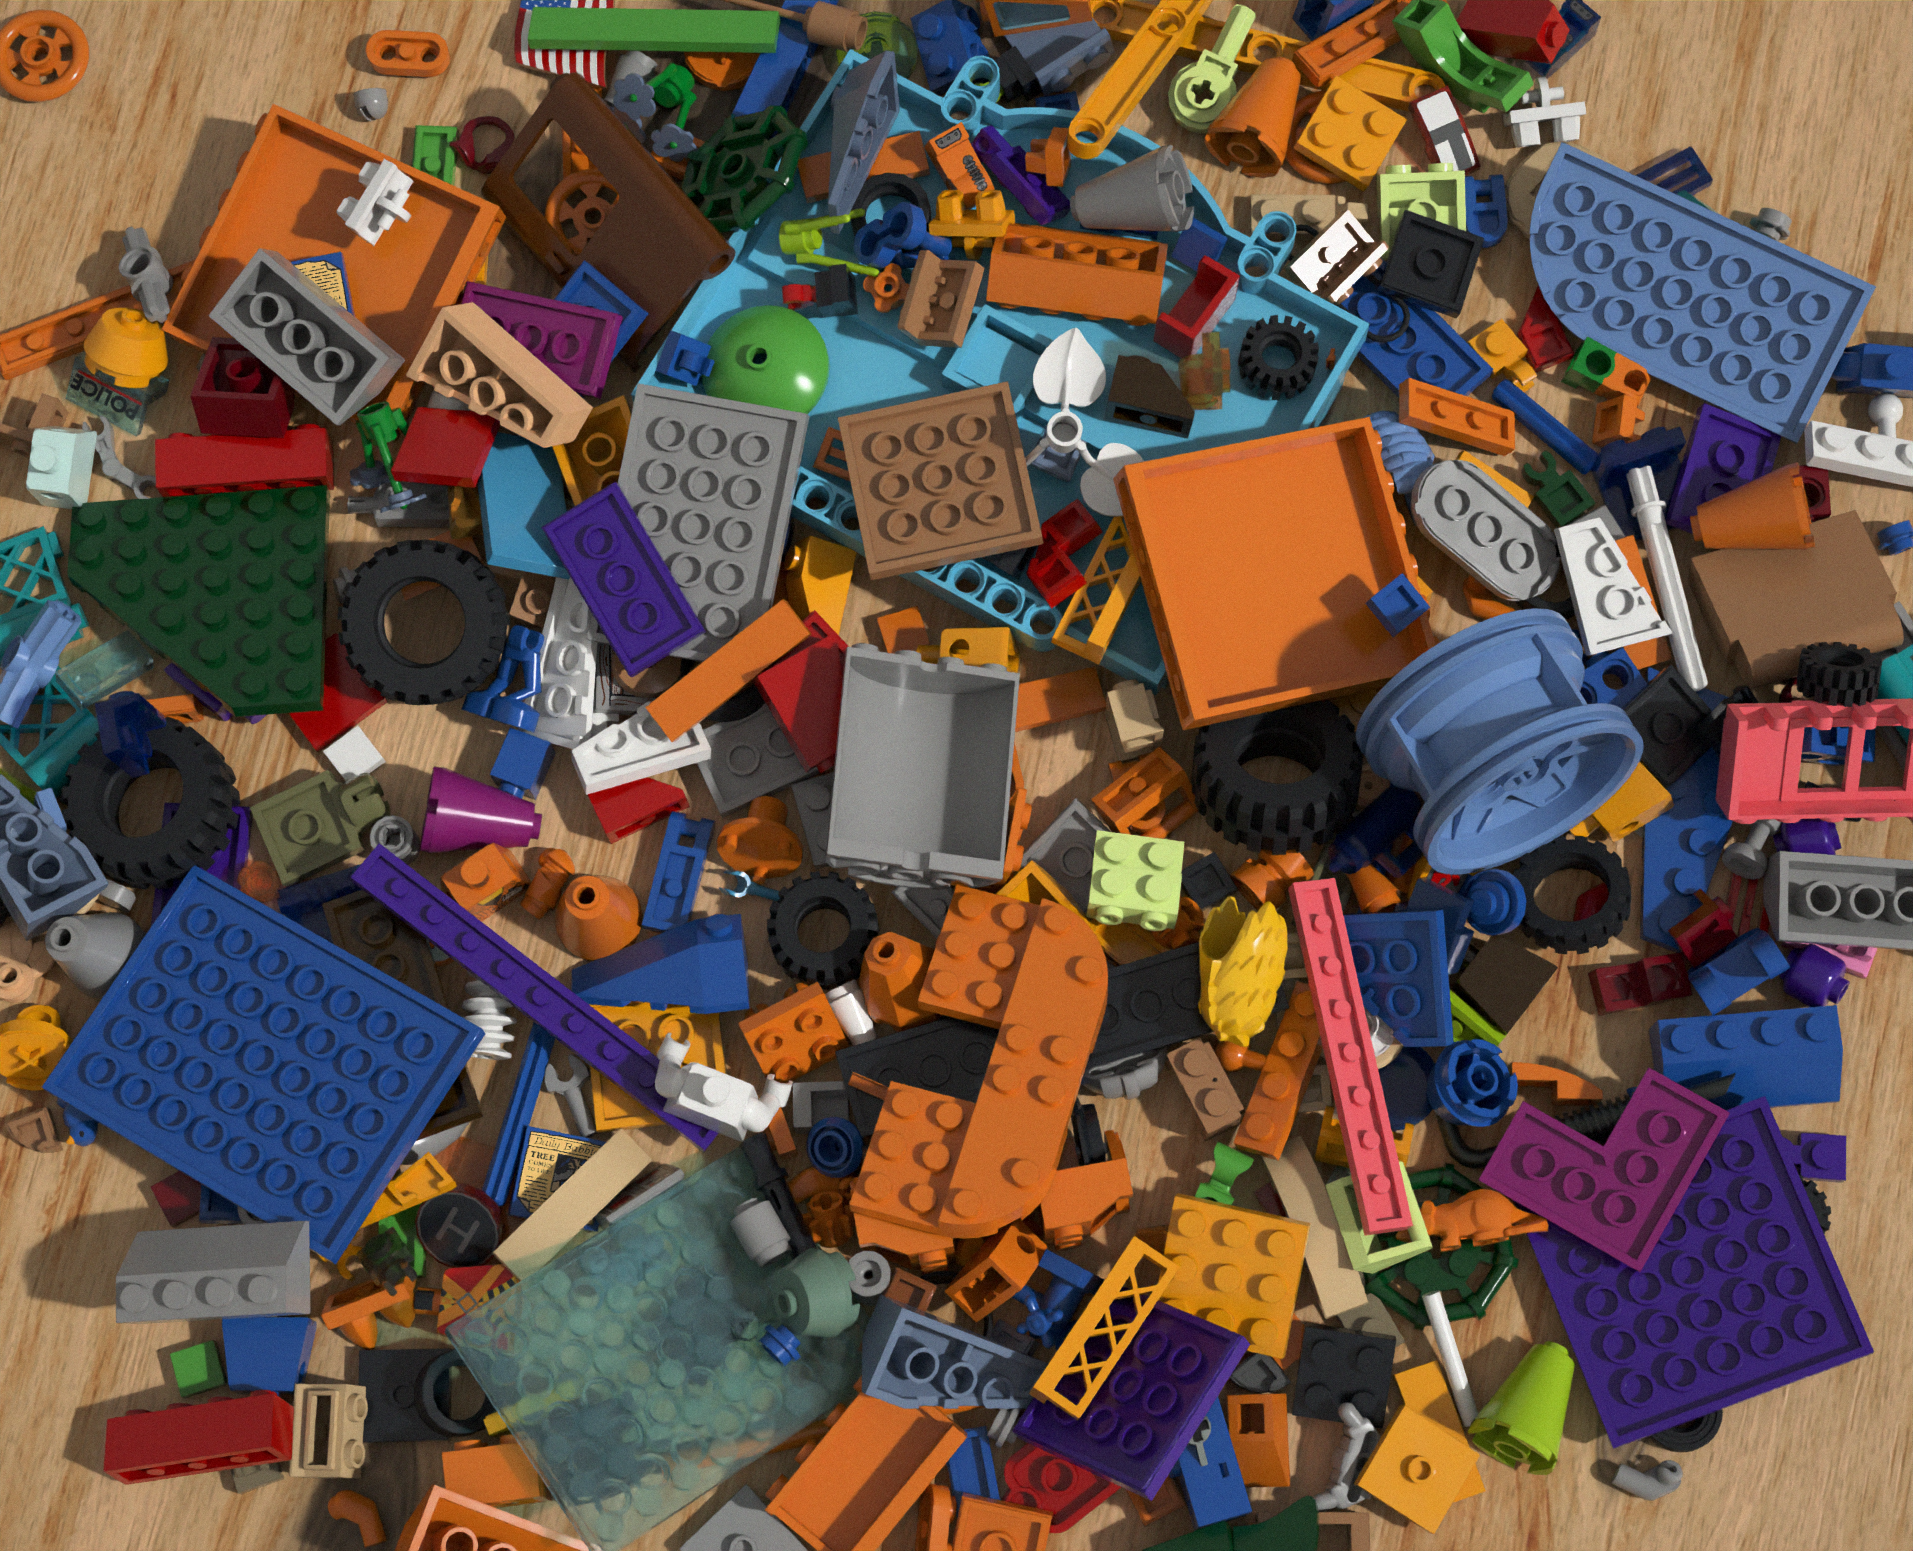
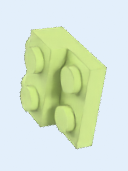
M1453 163L1428 164V172L1411 173V165L1386 166V174L1376 175L1377 218H1379L1380 241L1384 240L1389 246V249L1381 256L1383 260L1388 258L1401 215L1405 209L1466 231L1465 170L1453 171Z
M1097 830L1086 918L1096 919L1105 925H1118L1122 922L1139 924L1142 928L1151 931H1162L1166 928L1175 929L1179 909L1185 842Z

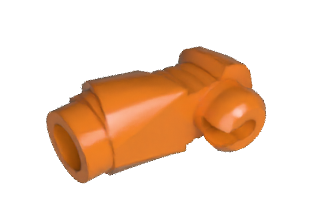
M547 848L541 852L538 863L542 868H538L524 894L525 897L519 903V905L539 920L549 910L554 909L562 893L561 887L564 886L569 875L575 876L573 860L565 850Z

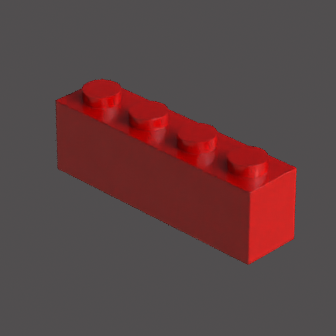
M301 424L296 426L295 430H286L284 438L221 434L193 436L183 432L172 433L168 438L155 439L156 489L162 497L327 485L328 490H334L333 440L326 428H321L315 424Z
M256 1390L251 1392L249 1397L238 1399L218 1396L208 1399V1403L199 1405L172 1403L167 1405L166 1410L154 1412L143 1409L129 1410L125 1413V1416L107 1419L103 1472L121 1483L129 1485L292 1460L294 1407L277 1396V1393L274 1391Z

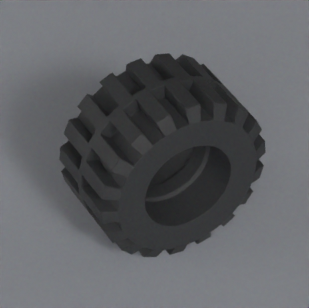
M816 871L810 872L811 878L802 880L801 875L792 880L793 886L787 889L784 886L778 892L779 900L777 903L773 901L769 909L771 916L770 919H767V931L774 957L778 965L783 967L786 975L791 979L795 977L800 983L808 986L818 981L822 990H828V985L836 984L839 987L846 984V980L851 977L855 980L860 977L864 953L872 939L879 936L880 930L874 904L871 903L868 893L863 888L859 889L856 886V881L849 877L845 880L840 879L839 874L829 871L828 876H820V872ZM831 909L838 911L847 918L850 925L847 939L841 946L829 952L819 953L808 950L802 946L798 939V928L807 915L816 910Z

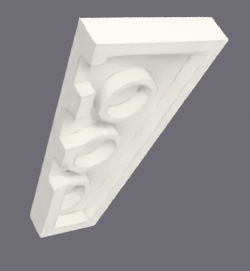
M556 577L542 632L544 642L539 652L541 653L542 692L526 698L524 702L540 713L535 732L520 728L517 730L549 741L552 744L575 749L591 738L597 642L587 640L592 613L571 577L570 579Z

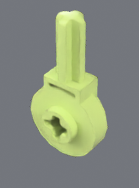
M1236 4L1232 8L1212 51L1204 49L1198 62L1191 63L1180 69L1171 81L1168 92L1170 112L1176 122L1187 131L1199 134L1207 133L1209 125L1237 93L1236 84L1233 79L1238 71V64L1234 63V60L1256 18L1255 12L1244 5ZM1204 90L1210 91V100L1204 99L1201 104L1196 103V94L1201 95Z

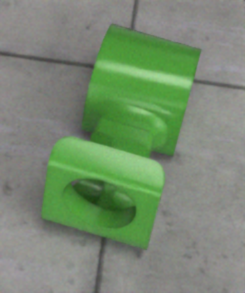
M1217 1142L1213 1151L1215 1159L1213 1174L1209 1182L1200 1183L1194 1197L1232 1205L1235 1198L1232 1197L1229 1191L1235 1178L1251 1168L1254 1158L1221 1142Z

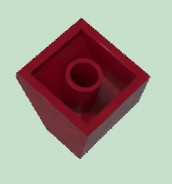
M212 337L190 398L200 433L284 438L294 410L295 389L235 338Z

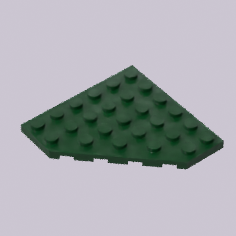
M327 485L82 503L81 508L72 507L67 570L71 584L82 593L86 592L99 603V606L120 624L123 626L127 625L139 635L141 641L162 658L169 659L180 668L184 676L205 693L208 691L222 702L226 710L235 717L323 710L330 493Z

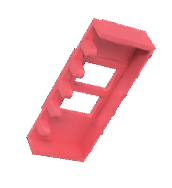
M1913 698L1875 699L1871 703L1866 701V705L1861 706L1853 702L1852 707H1844L1843 703H1837L1836 706L1828 705L1829 701L1825 700L1822 703L1815 702L1814 700H1791L1792 703L1727 704L1715 800L1728 820L1740 824H1752L1757 820L1775 819L1783 823H1797L1801 819L1817 818L1826 822H1841L1844 818H1864L1874 822L1885 821L1888 817H1907L1913 820ZM1876 726H1903L1910 729L1902 786L1859 787L1866 730L1875 729ZM1805 727H1814L1818 730H1830L1832 727H1849L1842 787L1798 788Z

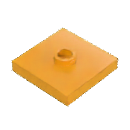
M1400 1405L1359 1473L1354 1485L1428 1533L1435 1534L1480 1454L1405 1405Z

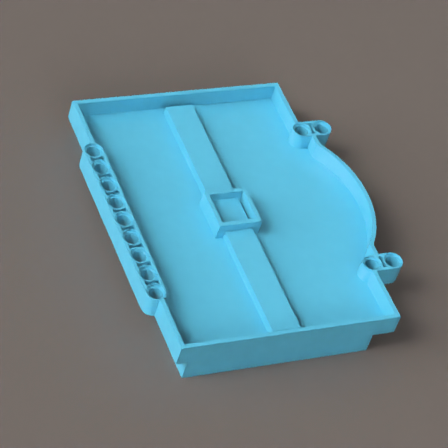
M851 49L849 50L800 127L807 134L808 145L801 152L799 159L831 152L834 111L831 109V101L834 90L837 86L843 85L851 69L870 59ZM981 55L970 58L963 65L943 98L897 74L900 111L887 138L920 131L923 146H925L930 139L962 122L971 143L982 128L992 125L1011 147L1020 145L1027 153L1031 152L1030 143L1032 139H1049L1053 127L1069 128L1071 121L1078 112L1045 107L1006 109L996 104L1000 94L999 67L992 58ZM977 78H986L991 81L985 86H977L972 83ZM957 111H963L968 113L969 117L964 120H956L951 115ZM1121 126L1098 157L1081 159L1071 153V168L1064 186L1058 188L1070 200L1071 196L1075 195L1077 186L1147 154L1160 146L1141 134ZM1087 131L1079 132L1075 135L1083 143H1093L1098 140L1093 133ZM925 150L930 175L914 178L913 180L917 181L927 193L932 220L936 216V200L938 195L948 189ZM781 159L775 166V171H778ZM981 162L995 190H1001L1005 209L1014 210L1015 223L1168 243L1158 317L1162 312L1170 313L1195 279L1197 271L1171 257L1182 231L1085 228L1080 221H1075L1071 210L1064 218L1040 225L1037 220H1034L1026 213L1024 206L1010 190L1004 188L999 183L997 176L987 164ZM798 167L793 178L795 187L790 194L784 193L755 221L754 228L747 232L742 229L733 232L728 242L735 249L734 260L718 276L702 281L671 331L708 344L718 327L734 314L748 308L764 305L788 308V304H783L782 286L789 284H809L815 286V273L829 271L827 266L813 263L798 264L796 254L785 255L780 247L779 229L783 221L818 218L829 215L828 199L806 203ZM1189 169L1193 193L1185 194L1186 207L1194 206L1193 218L1228 238L1218 263L1240 275L1235 301L1189 363L1153 341L1156 324L1148 323L1143 326H1133L1125 323L1122 319L1105 317L1102 320H1090L1078 313L1062 312L1060 314H1047L1034 307L1020 306L1009 309L1000 307L996 302L986 301L992 248H983L979 260L967 259L964 248L954 247L948 255L951 259L976 261L985 268L962 348L918 345L898 329L900 311L904 303L887 313L878 312L874 306L875 300L871 293L865 292L863 288L864 279L869 275L852 272L856 282L858 314L824 318L817 308V303L801 310H795V312L808 319L820 333L828 351L830 370L828 382L821 399L808 413L810 418L790 516L866 557L860 529L849 530L843 526L846 520L851 517L858 520L851 482L813 467L828 427L840 431L838 417L1008 381L1023 452L1026 457L1036 447L1044 426L1048 424L1053 415L1061 412V403L1045 404L1038 399L1033 387L1035 366L1045 349L1056 338L1072 328L1080 330L1088 344L1100 357L1106 372L1105 388L1101 396L1094 403L1086 407H1075L1069 404L1070 412L1081 420L1083 426L1081 439L1087 442V450L1097 460L1100 450L1106 444L1119 443L1129 446L1144 461L1320 427L1342 390L1345 374L1366 340L1370 323L1279 276L1294 247L1296 224L1291 216L1281 211L1270 212L1259 221L1252 235L1248 237L1229 227L1221 209L1209 191ZM892 195L876 199L867 208L865 217L867 224L874 219L883 221V215L888 210L901 202L910 203V201L903 197ZM851 220L848 223H844L839 234L831 232V227L821 229L822 245L819 249H815L813 254L862 264L856 258L854 251L855 237ZM1271 232H1278L1285 236L1286 239L1282 242H1272L1266 235ZM1256 266L1264 270L1265 275L1252 277L1245 270ZM885 267L878 269L879 273L883 272ZM913 268L902 270L901 276L905 283L910 284ZM886 285L884 290L887 292L891 291L892 286ZM1278 315V323H1284L1285 315L1293 317L1291 325L1296 327L1299 321L1306 324L1304 333L1306 334L1312 330L1315 335L1313 343L1318 342L1319 352L1317 356L1319 358L1313 379L1310 384L1307 383L1306 389L1301 394L1296 390L1293 398L1286 399L1284 392L1281 393L1279 400H1272L1273 392L1267 391L1263 398L1257 395L1259 390L1257 385L1250 390L1246 386L1248 377L1242 379L1240 376L1241 366H1238V358L1243 338L1246 337L1247 330L1251 326L1255 328L1256 322L1262 318L1268 324L1270 316ZM666 338L638 383L707 396L703 386L702 374L697 386L656 371L667 341ZM1270 346L1262 353L1264 362L1275 369H1288L1295 363L1293 353L1284 347ZM1331 348H1335V367L1333 370L1329 369L1327 371L1326 359L1330 354ZM757 354L753 359V363L762 364L765 362L767 354ZM1118 355L1127 357L1132 355L1143 356L1151 362L1163 366L1195 411L1188 439L1104 420ZM636 385V387L634 388V390H633L632 393H631V397H632V400H633V404H634V399H635V394H636L637 385ZM834 439L831 447L844 451L843 442ZM829 455L827 456L826 463L848 471L847 462ZM1081 456L1070 482L1066 483L1028 465L1027 470L1040 528L1043 522L1078 498L1103 531V533L1069 556V559L1084 576L1113 517L1104 516L1093 511L1083 500L1080 491V481L1084 472L1091 468V466ZM814 497L827 503L820 510H813L806 506L807 502ZM1123 519V524H1124L1125 529H1126V531H1127L1126 524H1125V520ZM1118 531L1113 540L1121 538ZM1037 545V547H1036V549H1035L1033 555L1031 556L1030 560H1031L1032 558H1035L1036 552H1037V549H1038V546H1039V545ZM1125 547L1108 551L1105 555L1110 572L1124 568L1129 559ZM982 557L943 565L933 572L919 570L898 575L991 627H1009L1016 641L1039 652H1047L1057 646L1051 643L1052 637L1075 594L1074 592L1051 609L1026 575L1030 560L1019 580L1003 572ZM1100 566L1095 576L1103 574ZM966 579L978 587L972 592L964 593L956 588V584L960 580ZM1106 582L1089 587L1086 592L1092 607L1106 604L1111 595ZM1140 582L1099 665L1127 680H1138L1139 684H1144L1145 690L1151 689L1152 693L1157 696L1161 687L1167 688L1169 680L1143 585ZM1002 599L1016 608L1010 613L1002 614L997 612L993 606ZM1082 602L1077 612L1085 610ZM1088 618L1071 623L1065 635L1087 644V640L1092 632ZM1040 620L1054 629L1048 634L1041 635L1034 632L1031 626L1034 622Z

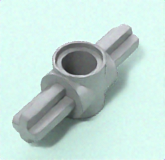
M132 226L128 227L125 230L126 235L123 237L126 254L119 262V272L129 283L133 297L141 302L146 319L150 322L159 321L163 323L167 320V314L170 312L166 295L173 287V277L164 267L160 253L151 247L146 230L142 227L134 229Z

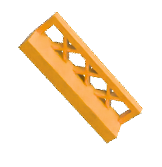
M1123 516L1113 517L1083 576L1087 584L1075 592L1051 643L1098 665L1141 582L1130 538L1123 524ZM1118 531L1121 538L1113 540ZM1125 547L1129 557L1125 567L1110 572L1105 560L1106 553ZM1100 566L1103 574L1095 576ZM1106 582L1111 593L1107 603L1092 607L1086 594L1088 588ZM1082 602L1085 610L1077 612ZM1088 618L1092 632L1087 640V644L1065 635L1071 623Z
M1134 1236L1029 1394L1043 1404L1046 1400H1049L1070 1416L1079 1420L1180 1267ZM1142 1257H1145L1165 1271L1157 1285L1143 1288L1137 1287L1134 1269ZM1129 1278L1131 1290L1119 1292ZM1151 1293L1144 1305L1141 1306L1139 1295ZM1133 1297L1136 1317L1132 1323L1113 1326L1109 1310L1113 1300ZM1104 1315L1106 1328L1095 1329ZM1126 1331L1119 1343L1116 1344L1114 1333ZM1107 1334L1111 1355L1107 1361L1087 1364L1084 1349L1085 1342L1089 1337ZM1077 1354H1079L1081 1366L1069 1368ZM1101 1369L1091 1383L1089 1371ZM1082 1372L1086 1392L1079 1403L1075 1405L1054 1389L1064 1375Z

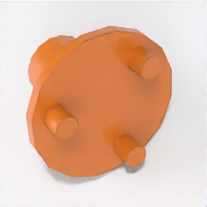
M761 796L753 799L749 806L747 818L735 819L724 825L717 837V851L723 861L733 869L753 876V881L757 884H764L766 878L784 877L796 871L803 860V845L798 836L785 826L788 816V808L785 803L770 796Z

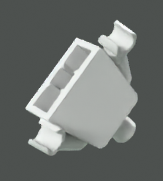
M672 1033L666 1034L656 1054L660 1061L655 1079L657 1092L661 1096L668 1098L663 1109L664 1112L743 1142L747 1130L752 1132L763 1131L768 1127L778 1109L786 1107L793 1085L791 1080L788 1083H780L774 1080V1074H769L763 1093L758 1098L754 1086L750 1083L702 1064L691 1062L681 1068L691 1043L688 1040H685L684 1044L678 1043L671 1038Z

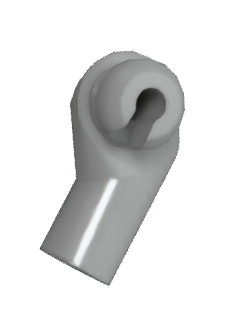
M1665 1460L1660 1465L1643 1473L1620 1463L1611 1483L1644 1500L1653 1501L1674 1492L1681 1484L1683 1471L1681 1466L1672 1460Z

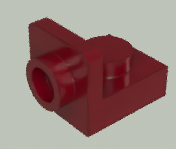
M1701 888L1693 893L1701 907L1668 930L1683 956L1693 968L1737 938L1736 933L1728 922L1734 917L1730 909L1719 896L1711 899Z

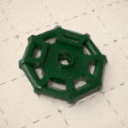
M770 105L764 111L738 117L735 114H731L724 119V125L697 151H690L685 158L688 164L680 188L697 207L698 203L706 199L699 209L720 233L738 229L747 232L755 227V221L784 193L790 194L794 189L793 178L801 152L808 145L807 134L791 122L787 117L786 110L782 106ZM774 131H778V135L768 140ZM782 156L778 171H775L778 157ZM729 209L733 211V213L719 216L721 211Z
M1445 1163L1444 1167L1407 1173L1413 1190L1438 1186L1437 1199L1431 1200L1435 1206L1450 1203L1448 1198L1451 1189L1462 1196L1471 1191L1484 1189L1454 1169V1164ZM1423 1202L1418 1203L1419 1209L1421 1208ZM1398 1231L1377 1234L1379 1242H1386L1387 1249L1406 1244V1242L1396 1239L1395 1235ZM1510 1237L1507 1241L1494 1243L1495 1252L1482 1251L1481 1246L1474 1247L1472 1239H1461V1248L1447 1252L1440 1251L1439 1259H1433L1430 1252H1423L1392 1265L1391 1269L1381 1274L1380 1271L1373 1274L1363 1272L1366 1284L1364 1289L1367 1295L1372 1293L1384 1305L1414 1324V1329L1423 1331L1424 1327L1431 1326L1422 1295L1439 1290L1440 1293L1456 1290L1461 1302L1444 1305L1449 1322L1476 1318L1479 1321L1486 1316L1485 1310L1512 1269L1518 1268L1519 1259L1514 1257ZM1478 1263L1491 1266L1492 1268L1474 1293L1465 1282ZM1397 1277L1413 1286V1289L1419 1292L1416 1304L1388 1286V1284Z

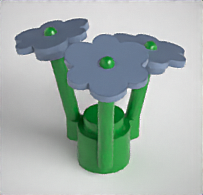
M669 63L660 74L645 84L643 78L637 73H630L625 79H618L615 82L614 88L617 92L613 97L615 108H610L641 143H644L647 137L641 129L642 121L640 118L641 116H652L656 111L655 102L657 101L660 105L667 108L681 105L675 125L665 124L661 130H654L652 132L651 139L654 141L653 151L659 156H669L671 160L680 162L684 157L686 158L690 151L698 150L697 146L693 143L694 136L690 132L683 130L690 107L697 99V96L691 91L695 84L694 78L685 67Z
M384 401L361 409L357 413L359 420L355 424L361 436L365 462L349 472L350 484L353 486L362 485L363 488L372 489L379 487L382 483L390 482L394 495L387 497L389 505L380 508L381 513L399 507L404 510L408 504L426 498V493L414 497L411 489L403 491L400 481H395L391 473L394 463L387 443L397 437L395 431L397 428L401 430L404 436H406L409 425L405 421L400 407L391 410L389 403ZM372 443L378 446L383 462L374 459Z

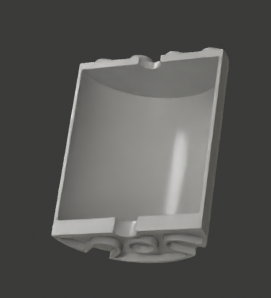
M866 643L853 644L852 647L847 646L825 856L827 864L832 868L848 867V875L855 878L908 888L950 889L951 881H959L971 888H977L1001 881L1004 870L1020 673L1009 672L1007 667L994 663L982 664L981 667L964 665V660L956 657H941L938 659V664H931L922 661L921 654L916 651L899 650L893 654L880 652L877 646Z

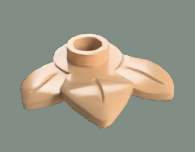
M14 920L0 928V1000L11 1003L21 1002L28 998L33 991L35 979L48 972L55 962L46 949L45 940L33 943L32 939L26 941ZM17 976L13 982L6 983L11 977Z

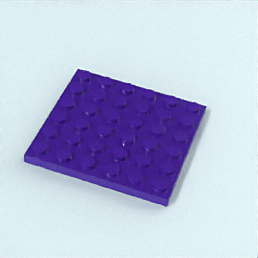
M1765 1096L1726 1110L1730 1112L1728 1118L1641 1272L1547 1220L1549 1225L1548 1232L1526 1233L1612 1450L1874 1353ZM1513 1200L1516 1208L1539 1215Z

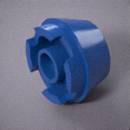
M1473 1039L1470 1041L1454 1042L1453 1045L1447 1046L1440 1053L1428 1076L1426 1085L1428 1100L1438 1116L1451 1124L1475 1127L1493 1125L1504 1117L1509 1107L1514 1104L1518 1091L1516 1073L1514 1072L1510 1075L1505 1062L1498 1055L1502 1053L1500 1048L1488 1041Z

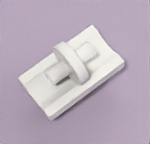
M1545 76L1536 77L1534 90L1527 91L1521 97L1522 104L1536 103V108L1512 110L1509 113L1503 114L1504 127L1511 126V134L1516 148L1539 145L1538 123L1552 121L1554 142L1576 141L1579 139L1580 117L1586 114L1585 101L1550 106V101L1564 99L1563 87L1549 88Z
M386 159L383 160L381 165L372 162L365 163L359 173L358 180L366 188L360 200L349 196L343 199L337 209V214L346 222L345 225L365 242L375 246L382 232L389 230L395 219L408 223L411 218V214L402 207L409 197L407 191L412 185L413 180L403 174L394 163Z

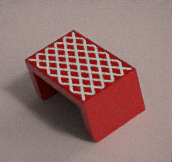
M1204 255L1199 261L1195 279L1169 314L1162 312L1157 318L1153 341L1189 363L1235 301L1240 275Z

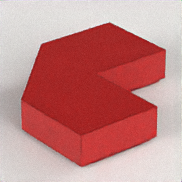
M1538 285L1517 334L1519 340L1528 349L1526 358L1535 373L1571 360L1574 356V351L1559 319L1550 309Z
M1078 498L1042 523L1040 529L1043 544L1038 546L1036 556L1030 560L1026 573L1031 583L1051 609L1087 584L1083 575L1069 559V556L1103 533L1098 523Z

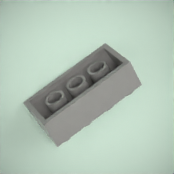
M259 248L208 315L339 426L380 394L405 361L402 356L277 251Z
M1779 851L1767 858L1768 863L1763 883V904L1776 941L1913 950V860Z
M309 1221L137 1232L116 1275V1323L151 1324L310 1314Z

